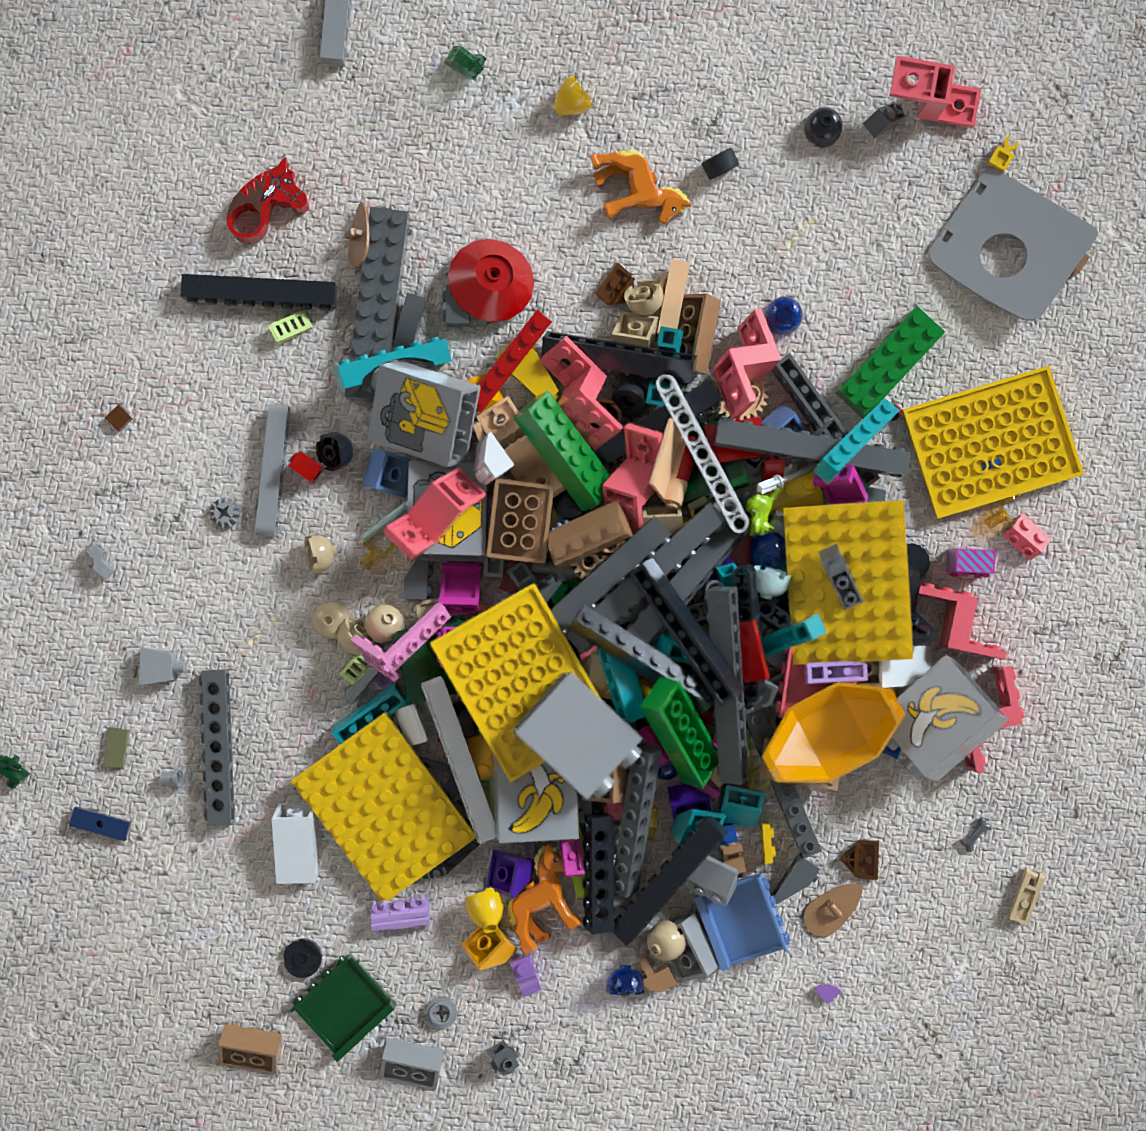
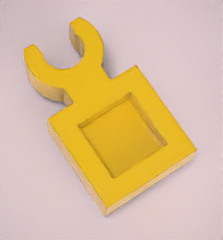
M1009 136L1002 142V147L998 145L987 162L988 165L1003 173L1015 156L1010 152L1014 151L1019 144L1016 141L1013 146H1010L1008 144Z

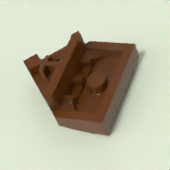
M615 262L593 293L607 305L626 303L624 293L631 285L634 288L635 277H632L631 273L618 262Z
M859 839L839 860L858 879L878 880L879 840Z

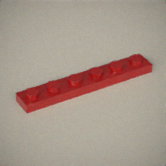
M536 310L478 384L480 392L476 409L480 413L483 412L552 323L540 311Z

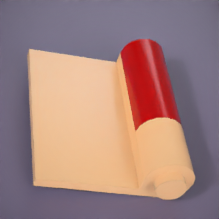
M673 418L668 419L660 450L656 456L650 485L666 504V507L677 509V507L682 506L695 459ZM689 436L691 441L695 442L698 440L696 437Z

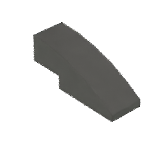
M407 293L393 348L403 345L404 349L411 347V343H415L427 303L426 298Z

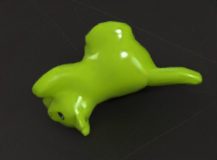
M782 487L775 489L771 496L756 494L746 502V511L752 515L748 525L750 536H753L755 533L763 536L769 531L774 530V527L768 523V516L773 502L783 489Z

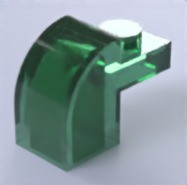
M460 45L452 47L444 63L462 76L476 80L478 74L483 71L487 58L482 54L473 55Z

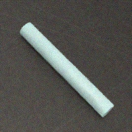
M406 500L362 534L365 541L369 540L405 512L408 501Z

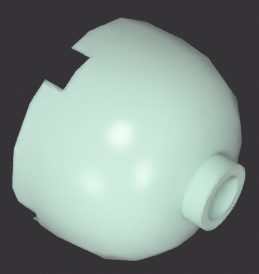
M754 565L756 569V588L760 592L761 597L771 599L772 596H779L787 590L792 575H787V572L771 567L761 570V566Z

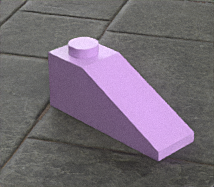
M867 662L807 663L803 666L805 685L868 680Z

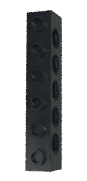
M606 812L584 814V821L582 822L584 832L582 848L584 851L583 864L585 871L582 881L584 889L582 903L585 909L583 926L592 935L614 932L613 816ZM599 831L598 837L595 838V834ZM599 851V855L595 857L596 852Z

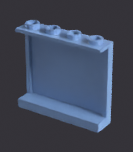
M762 872L737 880L736 889L726 907L713 903L711 899L705 896L696 895L694 897L721 971L728 970L733 964L784 949V952H787L789 944H791L788 933H785L782 927L784 925L782 916L777 914L775 909L777 907L774 896H770L768 879L763 877Z

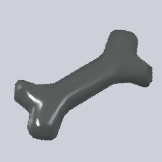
M984 817L979 818L977 828L969 838L960 839V843L966 847L967 852L974 851L976 840L984 831L992 830V826L986 823Z

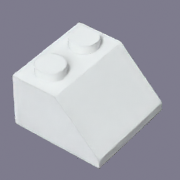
M489 433L477 443L473 469L477 480L485 486L514 465L492 433Z
M418 703L402 707L393 715L396 726L400 725L402 735L410 746L428 741L431 738Z

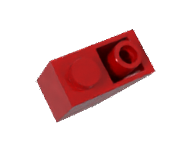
M302 451L294 453L289 460L291 463L288 465L311 483H314L325 469Z
M776 456L765 458V461L760 465L761 482L773 478L776 474L784 477L785 459H779Z

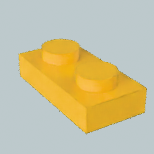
M760 822L763 862L771 864L773 863V858H776L775 846L771 844V839L774 838V829L770 827L768 822Z

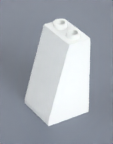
M931 645L913 646V660L868 661V680L857 681L856 684L883 688L911 686L932 667Z
M279 803L272 817L276 884L291 885L293 883H302L303 885H310L315 883L318 876V817L307 803Z

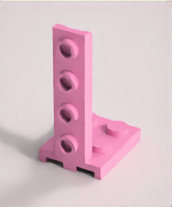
M437 603L385 653L379 646H373L366 637L362 639L355 635L351 641L370 666L395 682L399 678L396 670L451 616L443 604Z

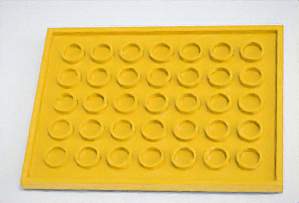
M1049 366L902 410L936 519L1085 475ZM1000 458L1001 466L996 465L994 460ZM988 461H991L995 468L988 469ZM985 462L986 469L983 471L981 463Z
M904 500L783 508L787 575H792L788 586L790 625L818 614L826 630V633L811 641L793 646V665L846 661L913 660ZM836 543L863 599L862 603L846 610L822 565L818 552Z
M535 583L430 643L510 783L545 762L512 729L565 671L572 672L599 697Z
M386 712L291 780V783L382 903L383 900L387 902L477 838L472 827Z

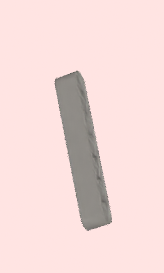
M270 404L268 408L255 533L260 536L276 537L278 532L290 423V406Z

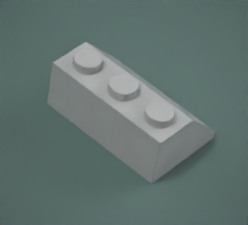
M708 856L681 887L688 888L696 895L705 896L711 899L713 903L726 907L736 889L738 870Z
M696 914L684 915L671 921L679 927L677 931L680 935H684L686 941L685 951L676 959L670 960L680 981L709 976L719 967V963Z
M387 1038L382 1057L380 1078L436 1090L444 1050L435 1046H422L416 1042H404L398 1038Z

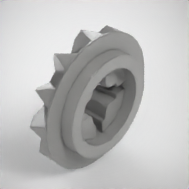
M219 498L212 503L209 510L210 519L218 527H232L239 520L240 508L230 498ZM218 508L224 510L228 508L227 513L230 517L223 516L220 518L222 513Z
M441 996L433 999L426 1009L428 1022L439 1029L451 1026L457 1016L455 1003L449 998ZM441 1005L443 1007V1010L447 1011V1013L444 1014L443 1020L441 1019L440 1014L435 1013L436 1011H439Z

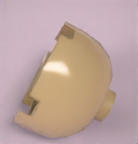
M646 279L637 282L638 286L634 288L631 285L624 293L629 309L637 315H653L663 302L664 295L660 283L658 284L655 279Z
M321 535L306 536L304 547L308 546L305 555L309 571L312 574L328 570L333 564L334 557L337 556L335 545L332 546L330 540Z
M324 602L314 611L312 617L313 627L322 637L335 639L337 638L338 629L346 617L349 625L351 614L348 608L339 602Z
M388 604L378 605L371 609L364 621L367 635L369 634L373 641L381 644L394 641L391 637L396 635V631L403 630L404 625L403 616L400 611Z
M346 617L337 632L340 648L346 653L360 654L351 641L355 635L362 639L366 637L372 645L375 641L365 632L362 621L349 617L348 625Z
M662 920L656 923L647 935L646 941L650 952L654 957L662 961L676 959L686 948L684 935H680L677 931L679 927L671 921Z

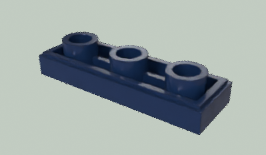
M76 806L74 807L69 826L126 841L132 822ZM100 820L103 822V826H100Z

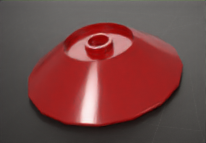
M494 239L473 241L461 248L450 263L448 282L451 295L462 310L476 319L488 322L509 320L521 313L532 298L534 278L531 266L520 251L506 242ZM494 273L497 277L493 278L490 274Z

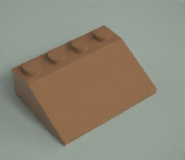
M504 479L494 480L486 558L545 564L554 486Z

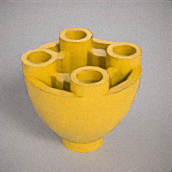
M571 75L558 88L552 107L562 117L563 115L582 114L591 109V106L594 104L574 75Z
M486 888L483 892L467 896L465 898V909L470 920L482 928L485 933L496 931L503 914L502 895L495 892L494 888Z

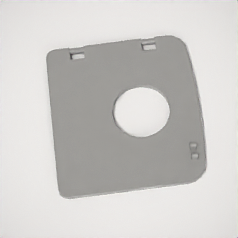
M989 167L984 170L976 184L929 250V258L935 267L977 296L1024 321H1034L1044 314L1096 240L1098 230L998 169ZM980 185L986 187L981 195L976 193ZM948 232L952 237L946 243L942 239ZM1008 235L1018 239L1023 244L1027 259L1025 266L1020 272L1013 276L1002 278L993 276L984 269L980 260V251L983 245L992 237Z

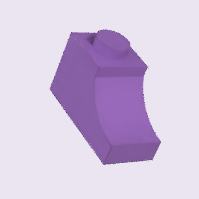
M520 954L512 957L511 966L522 995L525 996L541 991V985L531 954Z

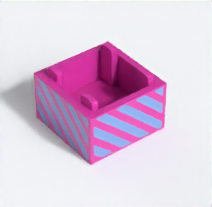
M949 549L947 550L946 573H951V577L974 574V578H989L990 574H995L996 550Z

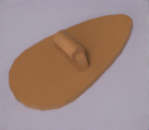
M362 201L357 207L352 228L344 233V237L350 239L348 257L350 266L353 268H359L364 263L369 249L368 211L365 202Z
M858 883L841 885L812 900L805 908L803 914L807 929L812 934L820 937L830 936L835 933L857 907L863 891L862 886Z

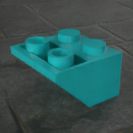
M724 783L719 813H725L726 815L724 822L755 828L762 811L765 792L760 789Z

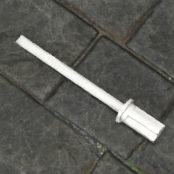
M818 464L784 477L776 474L773 478L758 483L757 492H760L762 495L779 487L783 488L785 482L813 472Z

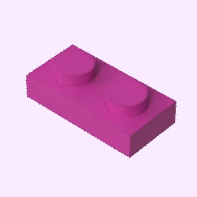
M580 836L579 839L559 840L564 877L583 876L585 871Z

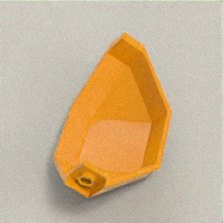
M837 682L789 707L762 757L776 782L830 783L878 758L906 713L898 703L891 688Z

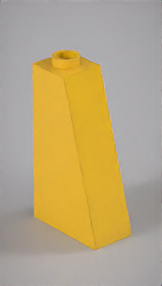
M509 344L495 357L496 361L502 355L505 349L509 346ZM532 347L511 375L534 397L548 390L557 401L559 399L557 396L559 390L544 365L539 361L540 358Z

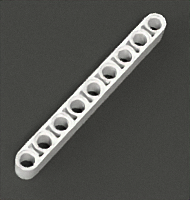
M660 376L656 381V387L729 526L736 533L744 532L749 525V519L673 376ZM664 378H668L671 382V386L668 389H664L661 385ZM674 395L680 398V404L677 407L672 406L670 402ZM682 413H686L689 416L687 424H683L680 421ZM691 431H696L699 435L698 440L695 442L689 439ZM700 448L707 450L708 456L706 459L698 456ZM709 466L716 467V476H710L707 473ZM719 483H723L726 486V492L723 494L719 493L716 489ZM733 501L736 505L735 510H727L726 502ZM735 519H743L745 526L743 528L736 527Z
M439 676L422 683V689L472 829L477 835L478 843L481 845L496 838L495 822L442 677Z

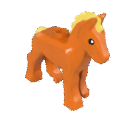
M622 149L618 153L590 155L594 170L599 169L601 166L609 165L607 168L594 173L597 187L603 186L608 178L617 174L628 177L630 196L603 203L606 218L609 220L624 209H654L661 207V213L658 217L659 222L667 224L679 212L684 213L685 209H690L691 204L686 194H682L683 192L679 191L678 188H656V175L654 172L651 173L647 160L640 152Z
M550 841L547 845H543L542 848L538 849V854L534 858V868L537 871L536 875L539 877V882H529L525 889L518 893L515 898L511 899L508 904L507 916H510L509 922H511L512 926L516 925L515 933L519 937L524 955L537 948L535 941L530 938L528 931L538 943L551 938L549 931L543 930L537 925L533 912L553 905L567 929L572 930L583 922L568 909L563 898L561 882L557 872H563L562 858L556 852L557 848L552 847Z

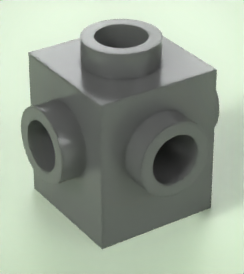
M504 1040L487 1051L492 1059L490 1062L491 1067L495 1073L499 1071L503 1077L511 1074L515 1068L520 1066L516 1060L519 1057L518 1054Z

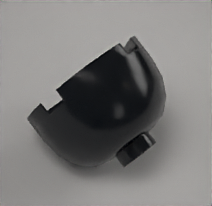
M829 107L815 109L807 117L804 124L806 139L815 144V146L823 148L833 145L839 139L843 130L841 116L836 110Z
M330 432L320 436V441L316 442L318 461L326 466L325 469L331 472L346 467L353 457V447L348 437L338 432Z

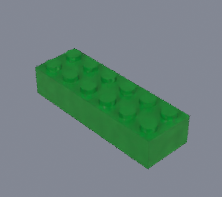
M916 306L835 394L864 419L939 340L945 331Z
M547 390L534 397L513 419L580 509L585 511L599 505L604 499L603 484L611 475Z
M660 677L640 708L683 783L703 789L719 764L718 757L716 756V747L681 682Z

